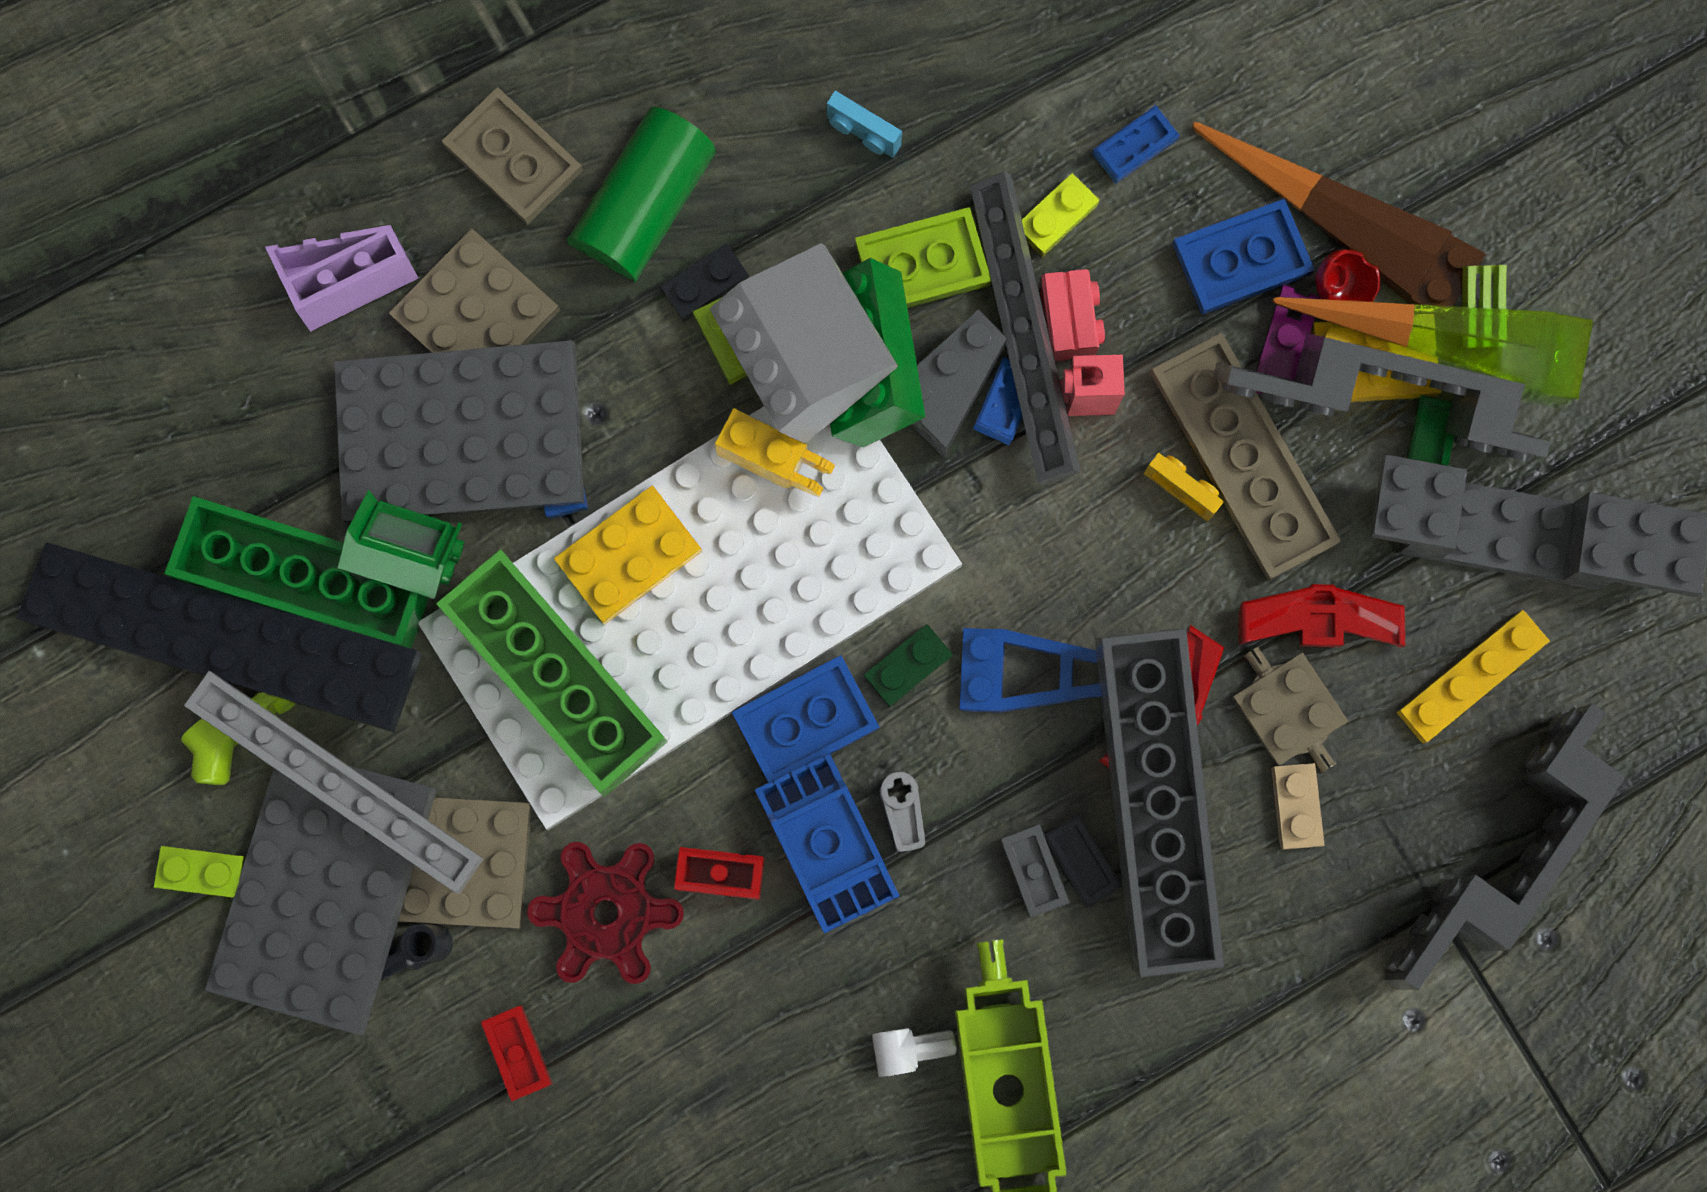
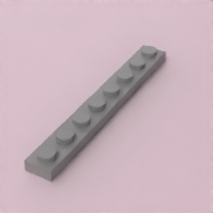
M208 671L184 705L456 894L462 892L484 860L483 857L213 672Z

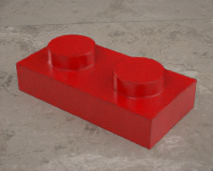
M523 1005L481 1022L511 1102L553 1084Z

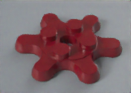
M572 842L564 847L561 852V862L569 874L570 883L567 890L557 897L537 896L529 903L527 915L531 923L539 927L555 926L566 935L567 948L556 964V971L563 981L576 983L586 976L590 965L596 960L603 958L613 961L619 968L621 977L630 984H639L648 978L651 972V965L642 950L644 936L655 928L674 929L681 924L684 918V909L680 902L672 898L655 899L645 890V876L653 867L655 861L654 853L648 845L643 843L630 845L625 850L620 862L610 867L599 865L594 860L589 847L582 842ZM603 901H612L618 909L617 919L609 925L600 924L595 917L596 906Z

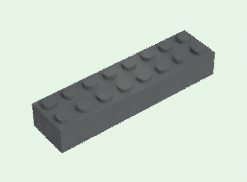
M1168 629L1095 638L1132 970L1140 977L1224 967L1186 629Z

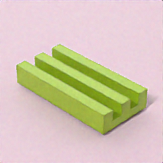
M1507 265L1463 266V347L1506 345ZM1491 273H1492V337H1490V334H1491ZM1476 274H1480V338H1475Z

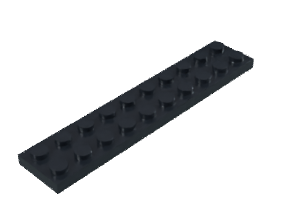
M47 542L44 545L16 619L28 624L202 676H206L208 671L229 684L395 733L422 656L421 652L412 648Z

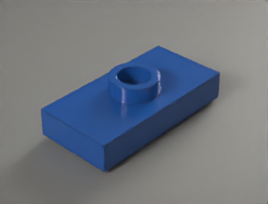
M1155 105L1094 148L1092 155L1113 182L1117 184L1178 141L1180 135Z
M1003 357L972 429L1010 445L1021 421L1022 412L1010 360Z

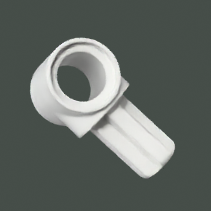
M909 1028L872 1034L879 1077L914 1072L918 1068V1061L948 1057L956 1054L955 1037L950 1030L913 1036L912 1030H909Z

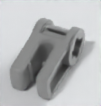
M905 772L892 773L883 781L880 788V797L897 852L912 851L925 845L918 785L915 779ZM895 780H900L902 786H909L910 793L904 796L903 803H898L895 796H888L887 790L893 788Z

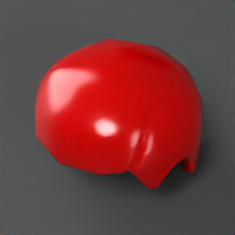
M1351 249L1335 250L1323 259L1315 275L1318 295L1323 300L1374 302L1380 290L1379 269L1366 261L1363 257L1364 254Z

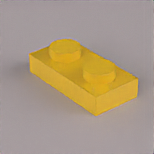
M1158 453L1144 474L1208 522L1224 502L1218 497V490L1207 481L1201 479L1196 481L1188 475L1185 465L1171 455L1164 457Z

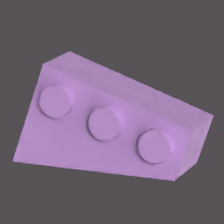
M391 225L341 233L340 238L318 242L315 238L303 240V244L279 248L278 245L265 247L296 312L310 331L418 279Z

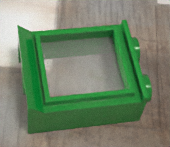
M368 490L347 529L338 568L435 599L441 584L449 586L455 565H458L465 545V541L458 539L462 523H458L457 527L451 526V523L383 501L378 502L371 491Z

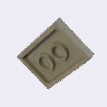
M498 87L442 140L443 146L527 225L583 171L582 165Z

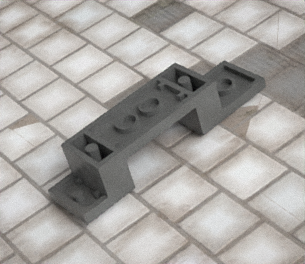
M1306 333L1294 380L1216 362L1213 378L1223 382V390L1254 398L1255 391L1262 392V399L1289 407H1294L1295 400L1301 401V408L1328 416H1333L1335 409L1348 412L1359 371L1386 377L1389 369L1392 370L1390 378L1420 386H1426L1427 379H1431L1429 387L1455 393L1444 432L1457 436L1456 444L1491 453L1493 446H1495L1493 452L1526 462H1531L1532 455L1547 458L1550 448V441L1512 431L1525 386L1523 383Z
M1385 455L1382 458L1370 537L1399 542V554L1592 590H1600L1616 582L1692 597H1698L1703 594L1707 562V513L1593 492L1587 493L1575 502L1467 483V469Z
M1591 703L1577 709L1573 707L1565 714L1562 712L1558 713L1546 729L1550 736L1542 747L1537 745L1525 759L1523 765L1527 767V770L1521 779L1562 808H1555L1548 815L1542 825V828L1546 830L1538 843L1534 841L1525 849L1519 860L1523 863V866L1516 876L1510 875L1502 883L1499 890H1496L1477 875L1453 878L1451 882L1446 879L1432 897L1436 904L1428 915L1423 913L1412 925L1409 934L1413 938L1406 948H1398L1389 959L1386 968L1390 971L1384 979L1397 990H1419L1457 933H1460L1484 951H1509L1626 778L1584 748V745L1606 713Z

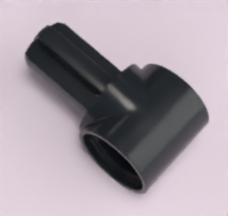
M417 924L409 927L399 937V945L389 950L380 981L408 967L418 970L430 963L441 962L446 959L453 947V939L448 929L441 925ZM428 933L432 939V947L429 953L426 954L422 947V940Z

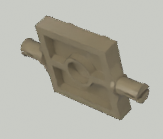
M1259 646L1253 649L1252 652L1250 651L1244 655L1257 674V677L1249 687L1232 698L1276 765L1280 766L1295 755L1309 753L1321 773L1333 767L1336 762H1334L1322 743L1325 742L1330 733L1349 721L1304 653L1302 652L1285 664L1273 667L1270 666L1260 651Z

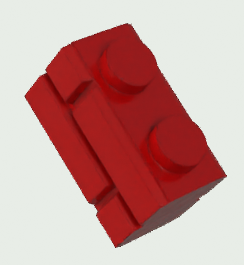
M679 847L674 889L683 892L760 900L765 858L764 856L740 855L738 853Z

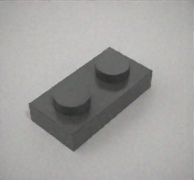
M1040 825L1000 839L1029 918L1069 904Z

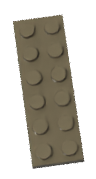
M1220 333L1152 368L1150 374L1213 486L1218 490L1220 498L1224 501L1226 509L1267 581H1270L1333 548L1342 541L1256 391L1254 398L1230 393L1222 389L1223 382L1213 378L1216 362L1242 368L1223 333Z

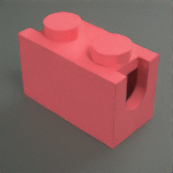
M1123 355L1073 356L1069 368L1063 369V380H1059L1064 403L1067 404V416L1115 415L1125 395Z

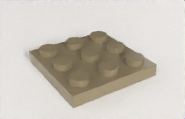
M471 229L389 314L430 353L528 344L560 311V308L476 231Z
M434 798L428 820L483 857L484 860L460 894H456L415 865L398 922L522 929L531 804Z

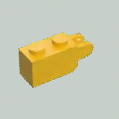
M733 408L715 442L718 456L783 488L790 489L792 485L816 497H820L824 488L815 480L798 473L802 464L804 463L821 473L830 475L835 468V465L829 460L809 451L807 444L785 435Z

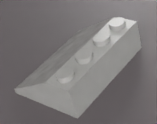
M822 243L738 283L710 308L778 431L805 444L898 367L833 257Z

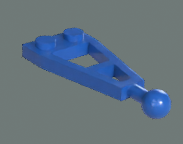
M963 628L960 710L1003 713L1101 697L1100 683L1073 687L1074 659L1097 664L1096 650L1005 629ZM1005 644L1061 656L1059 689L1003 698Z

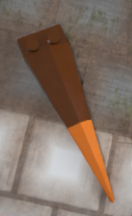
M1193 122L1192 127L1197 134L1271 188L1343 248L1363 253L1366 261L1378 267L1380 279L1405 302L1415 304L1416 309L1429 316L1433 315V318L1441 323H1444L1462 294L1463 266H1480L1486 253L1451 235L1452 231L1199 122Z

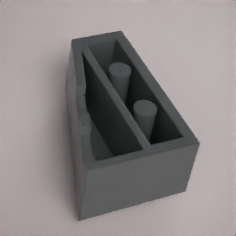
M979 309L917 365L926 418L911 425L943 458L947 455L975 400L1000 358L1006 342V337Z

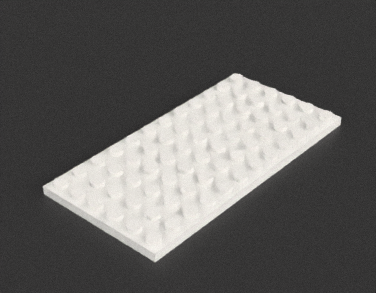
M765 406L749 415L777 429ZM830 424L806 443L809 451L829 460L835 465L830 475L821 473L804 463L802 464L798 473L815 480L824 488L820 497H816L792 485L790 489L783 488L718 456L715 442L719 437L717 435L513 563L668 741L666 745L623 782L962 567L961 561L880 440L861 447L832 437ZM653 485L702 548L703 552L604 625L554 558ZM441 609L419 621V626L547 830H550L603 796Z

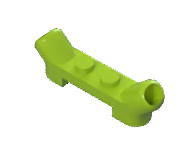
M258 693L252 698V700L273 714L276 712L283 714L296 704L263 693ZM201 718L181 738L182 743L193 754L191 777L196 783L225 785L230 781L234 747L238 743Z

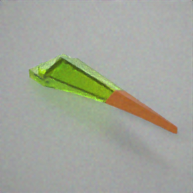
M1276 297L1271 300L1275 305L1424 353L1484 375L1525 384L1524 389L1533 393L1571 400L1579 399L1594 321L1548 311Z

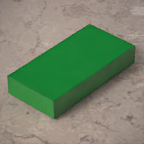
M1424 395L1418 398L1406 458L1449 465L1454 435L1444 432L1452 402Z

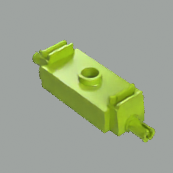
M1004 939L991 941L993 962L990 956L989 941L976 943L979 952L982 981L978 982L979 986L964 989L966 1010L955 1011L977 1181L981 1187L990 1185V1192H1057L1055 1177L1067 1174L1042 1000L1030 1001L1027 980L1013 982L1012 978H1008L1003 947ZM1010 992L1019 993L1020 1004L1011 1005L1010 1003L982 1006L981 1009L975 1010L974 997ZM1004 1075L1017 1077L1023 1087L1020 1100L1010 1106L998 1103L993 1095V1086L996 1080ZM1040 1172L1044 1173L1045 1183L1000 1189L999 1181L997 1180V1178L1003 1177L1009 1178Z

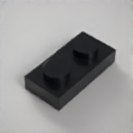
M726 243L660 287L684 323L694 316L693 311L722 298L738 283L748 279L749 274Z

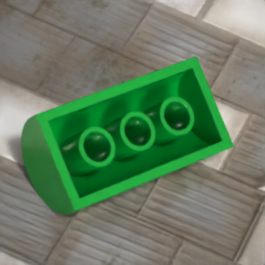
M650 107L567 238L568 245L636 283L716 154V148L712 141L696 126L679 115L663 108Z

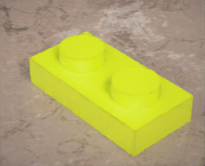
M1071 173L1022 219L1027 243L1043 258L1098 206L1100 200Z

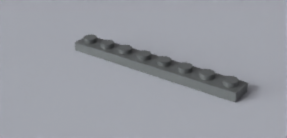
M1003 171L971 185L970 189L1002 329L1006 337L1007 351L1037 482L1047 485L1081 471L1012 176Z

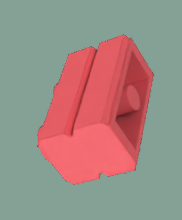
M1087 269L1041 275L1039 281L1040 300L1054 360L1063 361L1072 359L1073 356L1096 355L1099 344L1105 343L1103 320H1096L1094 306L1100 304L1098 282L1090 281V274Z

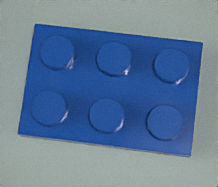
M1285 199L1175 238L1172 243L1202 315L1312 275L1315 271Z
M841 655L732 712L768 783L828 753L831 755L880 728Z

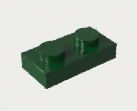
M926 624L865 673L864 678L890 708L951 659L953 654L930 626Z

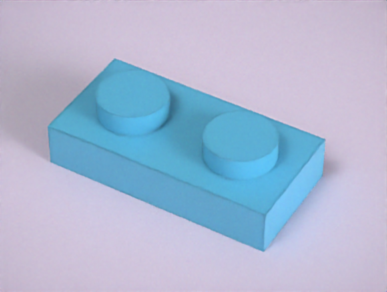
M834 91L827 102V118L830 124L843 134L851 132L861 138L863 144L872 152L882 155L884 152L893 158L901 147L902 131L839 92Z

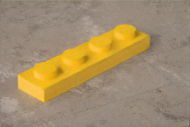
M1522 610L1396 713L1422 744H1425L1549 643L1550 640L1527 613Z

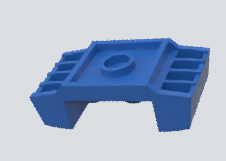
M830 753L755 789L824 933L899 897L878 849Z

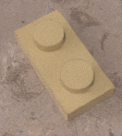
M1315 763L1272 767L1280 850L1325 846Z

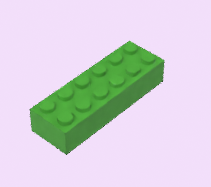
M501 549L436 603L604 797L668 743L662 733Z

